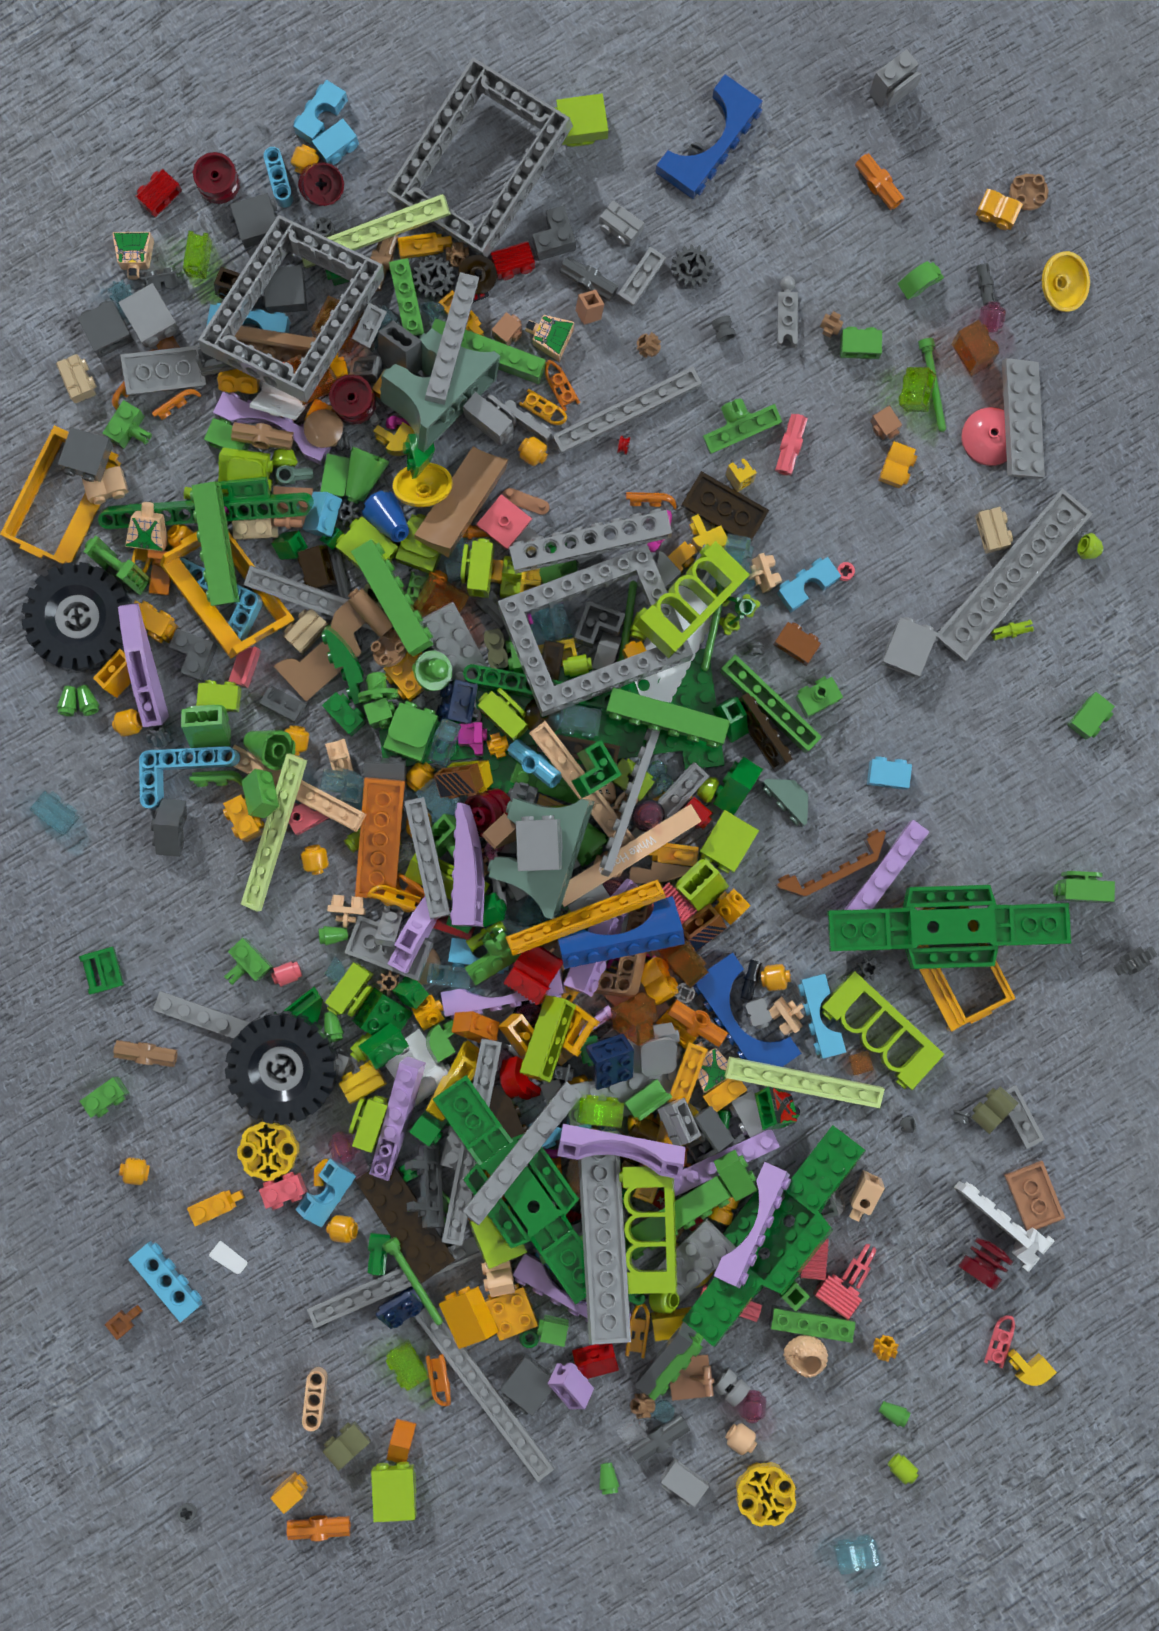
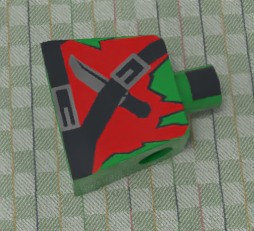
M770 1086L754 1093L762 1130L785 1128L797 1122L800 1109L794 1106L793 1097L790 1093Z

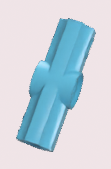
M516 739L510 744L508 754L522 765L526 773H533L550 788L555 787L562 778L561 772L548 763L545 755L537 754L520 739Z

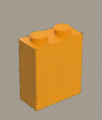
M469 1286L464 1287L458 1291L459 1294L456 1291L444 1296L446 1300L439 1303L458 1349L484 1341L499 1332L479 1286L472 1289Z

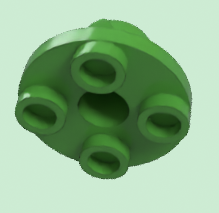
M438 651L422 653L412 666L417 683L426 691L441 690L447 686L452 678V666L449 659Z
M372 672L367 675L365 680L368 690L358 693L359 703H368L371 700L377 701L383 698H387V700L398 699V689L387 688L386 678L388 676L385 673Z

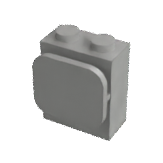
M907 49L875 74L869 94L880 108L886 104L888 107L893 106L914 90L920 82L922 74L920 71H917L919 64Z
M153 283L118 302L145 348L156 346L159 341L173 336L179 330L178 325Z
M475 392L463 406L465 418L499 446L502 447L504 443L508 444L514 436L512 433L514 432L513 426L516 423V415L493 395L489 394L486 397L487 400H485Z
M909 617L900 618L891 634L880 665L918 679L938 632L933 631L934 628L929 625L923 624L921 626L916 624L915 620Z
M554 815L542 816V820H534V816L521 817L522 821H516L518 871L562 869L563 845L560 819H554Z
M672 1023L624 1029V1035L634 1049L633 1074L643 1073L646 1076L671 1073L678 1067L677 1059H680V1050L677 1047V1042L680 1041L678 1030L674 1029Z

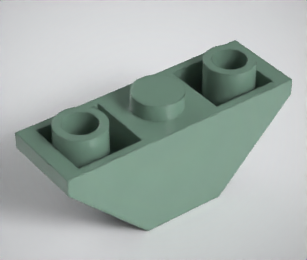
M766 779L761 783L764 786L762 788L769 797L773 796L777 800L776 805L783 812L786 810L791 815L789 818L796 826L800 825L803 827L807 824L808 794L795 780Z

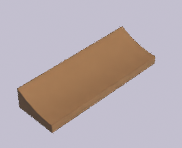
M241 326L234 336L238 341L248 346L252 345L256 350L264 354L269 353L273 358L283 363L291 364L294 374L301 364L300 360L306 356L311 348L310 344L316 340L313 337ZM327 371L325 372L319 384L325 385L327 381Z
M473 446L452 477L453 486L451 492L444 500L432 507L414 534V539L449 558L505 472L509 459L491 455Z

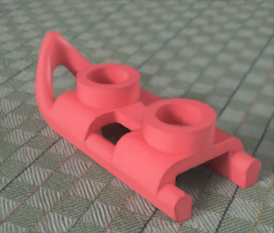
M1005 1315L997 1321L986 1353L985 1363H988V1360L999 1363V1367L1003 1369L1015 1330V1320L1012 1316ZM1004 1320H1011L1010 1332L999 1329L1000 1324ZM995 1340L998 1341L996 1349L993 1348Z

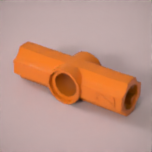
M869 153L863 155L855 163L856 168L867 180V186L870 191L875 195L878 194L890 210L895 209L904 201L903 195L893 184L889 172L881 169Z
M678 1000L674 1002L668 1012V1015L685 1025L687 1033L691 1036H702L717 1047H720L728 1034L712 1023L706 1012L702 1010L694 1011Z
M317 1515L309 1519L288 1520L287 1538L288 1540L310 1539L311 1541H323L329 1537L350 1536V1516L328 1518L326 1515Z

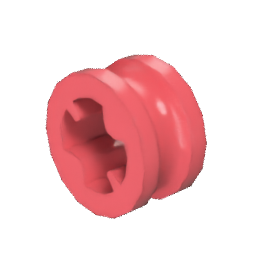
M843 562L837 568L841 575V581H848L854 576L855 568L849 562ZM844 567L849 568L848 571H851L847 576H843V573L840 572Z

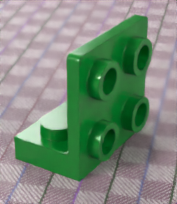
M374 987L352 1021L359 1028L373 1036L389 1023H392L402 1031L413 1013Z

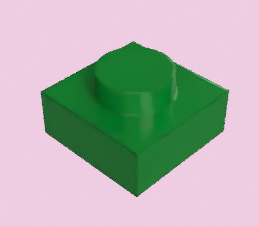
M334 527L332 537L322 536L319 540L333 550L337 545V539L344 533Z

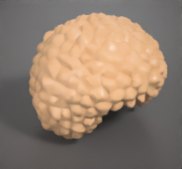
M796 1336L784 1348L783 1356L787 1364L801 1376L807 1378L815 1377L827 1366L828 1354L826 1347L815 1336Z

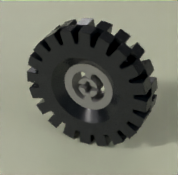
M73 562L63 563L62 568L55 566L47 570L49 573L47 576L40 575L34 581L37 585L34 589L29 588L25 595L29 598L28 602L22 605L21 612L25 614V619H21L22 628L27 632L25 637L29 645L33 646L34 651L41 658L62 670L86 673V670L89 669L91 671L102 669L101 665L107 663L119 649L124 651L118 607L133 604L131 598L127 595L128 592L114 576L98 566H92L90 563L79 562V565H76ZM79 605L88 606L90 610L89 612H85L83 609L78 608L77 611L74 609V607ZM79 614L83 616L80 618V623L76 620L79 618ZM73 624L74 626L80 629L82 625L86 629L82 631H72L69 628V625Z
M275 1011L267 1013L263 1017L259 1016L245 1026L230 1045L231 1049L227 1052L225 1060L228 1063V1066L225 1068V1077L230 1079L229 1091L231 1095H237L236 1103L241 1108L246 1106L249 1109L247 1114L255 1119L261 1116L263 1117V1122L273 1124L275 1121H279L280 1125L290 1124L294 1120L296 1122L302 1121L320 1109L336 1085L337 1081L335 1080L338 1076L339 1065L336 1064L338 1059L337 1050L331 1046L333 1040L328 1033L324 1035L321 1031L323 1027L316 1021L311 1023L308 1021L309 1017L303 1014L296 1016L291 1011H282L277 1014ZM291 1057L293 1061L275 1076L273 1073ZM270 1061L273 1063L272 1071L270 1069ZM294 1062L296 1065V1072L293 1071Z

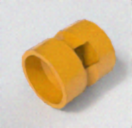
M733 1197L728 1199L730 1201L728 1205L721 1209L718 1206L711 1210L713 1214L708 1217L720 1223L730 1225L733 1219L731 1210L737 1209L740 1200L735 1201Z

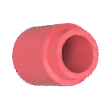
M291 961L273 968L274 972L271 973L275 985L279 983L280 987L299 980V977H302L297 961L294 963Z

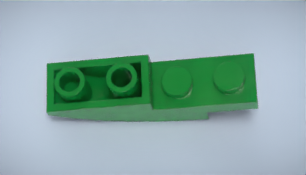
M326 626L324 633H322V639L325 645L328 644L330 652H327L330 664L333 663L335 668L343 667L341 675L344 681L347 680L349 688H346L349 700L352 699L354 704H358V693L361 692L358 683L364 682L365 679L362 668L347 642L334 629Z

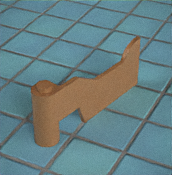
M355 588L348 595L350 599L336 610L330 626L347 642L356 657L362 652L354 632L363 624L367 623L379 637L383 636L393 627L388 616L363 588L360 590ZM321 642L300 662L290 658L274 665L276 670L305 701H308L343 669V667L335 668L333 663L330 664L327 652H330L328 644L325 645L324 642Z

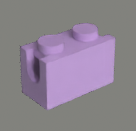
M567 1362L565 1366L557 1363L548 1382L551 1389L569 1409H585L594 1390L588 1379L577 1369V1366L570 1362Z

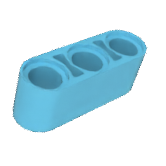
M269 147L264 152V160L277 204L280 207L287 208L293 203V194L280 150L276 147ZM272 157H278L276 161H270ZM277 175H283L279 180L274 179ZM282 193L288 194L285 198L279 197Z

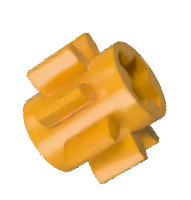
M500 733L490 735L491 740L487 741L490 755L496 754L497 758L506 756L505 751H508L509 748L506 735L502 737Z
M882 1335L881 1339L875 1338L872 1352L876 1353L877 1358L889 1362L890 1357L895 1359L899 1344L895 1343L893 1337Z

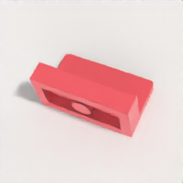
M249 647L237 655L228 680L229 682L249 688L261 653L258 647Z

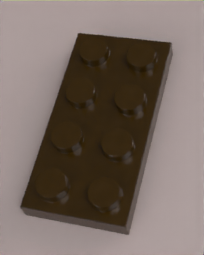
M702 471L681 507L695 515L699 514L702 519L716 527L722 526L725 532L748 545L752 542L769 513V509Z
M746 693L739 700L747 714L748 733L774 772H777L793 760L791 752L780 741L778 732L770 726L768 717L758 708L756 699L750 696L749 693Z

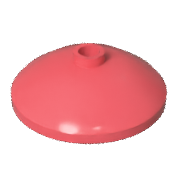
M993 407L980 409L974 412L963 426L961 439L964 450L971 459L979 464L996 466L1007 462L1005 415L1002 409ZM991 430H995L997 435H992Z

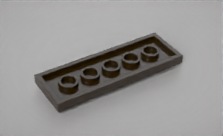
M395 1165L389 1181L370 1175V1170L355 1180L392 1238L397 1237L401 1243L399 1245L401 1247L400 1251L421 1284L456 1260L446 1243L442 1242V1237L437 1229L423 1228L422 1216H418V1212L407 1211V1203L413 1201L417 1203L418 1200Z

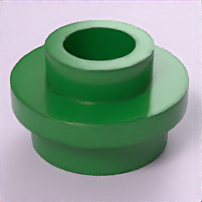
M535 1328L524 1331L519 1335L520 1343L526 1348L535 1347L540 1339ZM527 1334L533 1335V1339L531 1341H528L526 1339Z

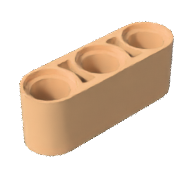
M321 1367L312 1369L306 1380L302 1425L307 1431L317 1430L323 1420L327 1372ZM319 1374L322 1377V1382H314L312 1375ZM314 1394L317 1395L320 1399V1402L316 1404L312 1403L310 1400V1396ZM315 1416L318 1423L310 1424L307 1417Z

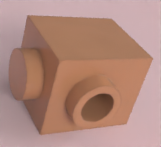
M593 290L579 294L575 311L583 325L601 320L604 303L598 292Z
M506 312L492 328V336L500 343L509 346L513 341H518L522 335L521 320L514 314L511 316Z
M890 405L873 415L870 421L873 425L874 433L877 437H881L882 440L888 437L893 439L900 433L899 430L902 427V423Z

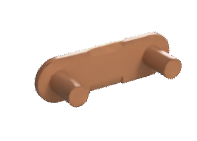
M507 488L503 492V496L518 507L540 515H545L549 511V504L545 500L513 488Z

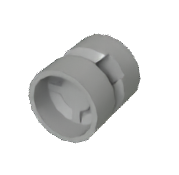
M727 1367L714 1381L713 1390L720 1396L725 1395L724 1399L732 1407H736L747 1395L750 1386L742 1379L738 1380L737 1374Z

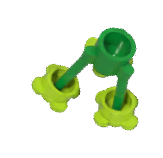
M714 587L713 593L717 596L718 589ZM749 594L743 595L742 600L739 597L735 598L730 595L723 602V607H726L730 601L735 602V611L738 616L728 613L726 617L720 618L719 625L722 626L724 634L731 635L734 630L738 631L740 629L739 620L743 619L745 615L748 618L753 617L756 609L760 607V602L751 598Z

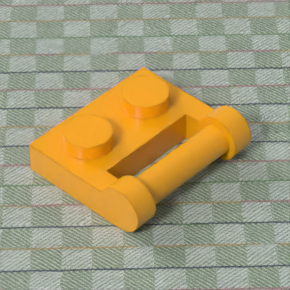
M576 1005L563 1047L579 1057L582 1052V1046L594 1027L599 1025L600 1021ZM586 1024L585 1028L583 1029V1031L581 1032L580 1036H579L578 1039L576 1040V1038H577V1036L579 1035L580 1031L582 1030V1028H583L584 1025Z

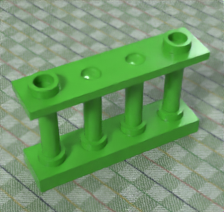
M96 535L85 544V550L83 551L102 569L106 570L110 566L118 572L116 576L137 594L141 595L149 585L150 577L131 560L128 559L122 563L115 558L117 554Z

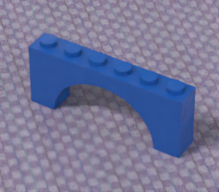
M724 74L713 89L712 96L721 106L726 121L725 130L717 143L707 151L692 156H682L667 150L656 165V174L692 199L697 194L699 196L702 194L707 180L714 178L717 173L716 168L719 164L723 165L729 156L728 152L737 147L740 142V136L742 134L746 135L751 128L750 123L752 120H757L763 111L761 109L763 100L726 74Z
M673 896L654 902V908L650 917L642 925L631 931L615 935H600L583 929L557 939L564 969L685 944L683 927Z
M730 953L692 979L694 982L692 986L696 994H702L705 999L703 1004L709 1012L713 1010L717 1016L714 1019L721 1029L725 1028L728 1033L726 1038L732 1046L736 1044L740 1050L737 1052L740 1059L783 1067L802 1054L789 1036L779 1041L764 1042L749 1036L737 1024L730 1008L729 998L732 984L744 968L734 953Z

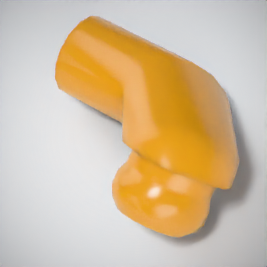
M328 1159L321 1160L315 1166L314 1186H324V1180L319 1174L328 1162Z

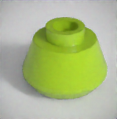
M278 448V450L274 451L271 459L274 468L284 465L295 467L298 463L293 450Z
M1089 533L1080 539L1077 547L1080 558L1095 559L1102 554V541L1095 534Z
M709 777L697 789V795L705 803L711 802L719 780L716 777Z

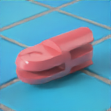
M866 1244L857 1259H852L841 1278L845 1281L853 1266L857 1265L849 1281V1284L853 1285L862 1269L865 1270L856 1285L857 1289H860L871 1270L869 1264L876 1253V1248L873 1247L865 1262H862L870 1244Z

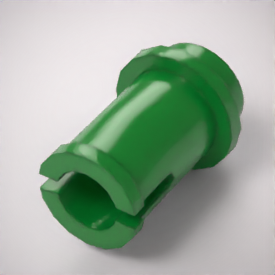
M721 1109L718 1111L719 1118L728 1129L729 1120L732 1118V1115H730L731 1111Z

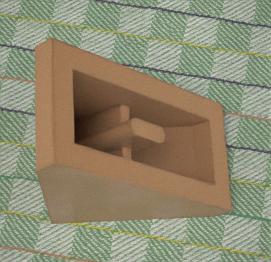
M504 813L482 836L494 849H497L517 840L516 825Z

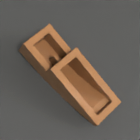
M652 862L651 869L631 867L629 879L635 884L640 885L657 879L659 883H663L684 876L691 868Z

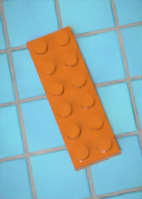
M364 778L362 812L367 815L360 826L355 897L368 898V892L377 885H386L396 889L405 781ZM381 889L374 893L384 896L386 890Z

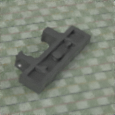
M419 1145V1156H416L415 1160L405 1162V1170H417V1175H420L421 1197L418 1198L419 1202L417 1203L415 1201L407 1203V1211L418 1212V1216H422L423 1228L444 1227L440 1145Z

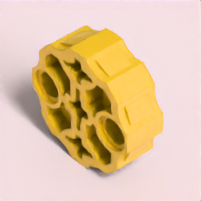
M261 1121L259 1124L249 1127L242 1134L240 1146L237 1148V1156L241 1160L244 1171L249 1176L260 1178L263 1181H272L283 1174H287L295 1166L297 1154L300 1150L299 1142L288 1125H280L279 1122L270 1124ZM267 1125L268 1128L275 1129L269 1132L268 1135L267 1132L260 1131V1129L265 1128ZM279 1133V1135L275 1138L274 1144V1135ZM256 1134L262 1138V1146L260 1143V1138H258ZM286 1143L293 1146L292 1154H287L284 1151ZM268 1145L270 1149H273V1152H271L269 1155L268 1152H264V1149L268 1147ZM246 1146L251 1147L253 1150L251 1157H247L244 1154ZM261 1156H263V1165L258 1169V1165L262 1163ZM269 1166L270 1169L277 1170L273 1172L270 1176L269 1172H263V1170L267 1169Z
M755 1462L749 1465L747 1470L737 1479L736 1501L740 1512L751 1520L752 1524L759 1527L764 1525L775 1527L784 1523L785 1518L794 1511L796 1506V1488L790 1474H787L780 1465L774 1462ZM758 1471L760 1478H756L754 1472ZM788 1481L790 1484L787 1489H780V1483ZM761 1486H764L765 1491H767L770 1502L763 1495ZM745 1499L752 1500V1504L749 1507L742 1506V1502ZM775 1510L777 1512V1516L774 1517L771 1511Z

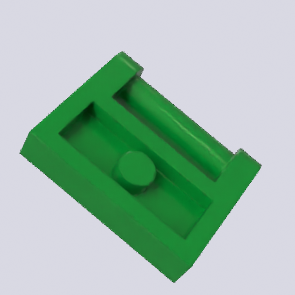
M113 946L79 956V960L83 963L89 995L124 986ZM94 958L101 981L100 986L96 984L90 961Z

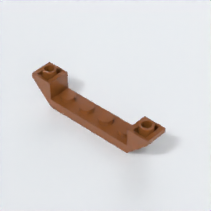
M876 829L867 834L868 838L864 842L871 855H868L866 852L856 857L857 862L851 864L848 861L839 866V871L833 873L830 870L821 875V880L815 882L812 879L803 884L805 887L803 889L796 876L790 877L789 874L779 878L778 881L780 883L775 886L777 889L806 897L877 861L886 832L885 830L879 832Z

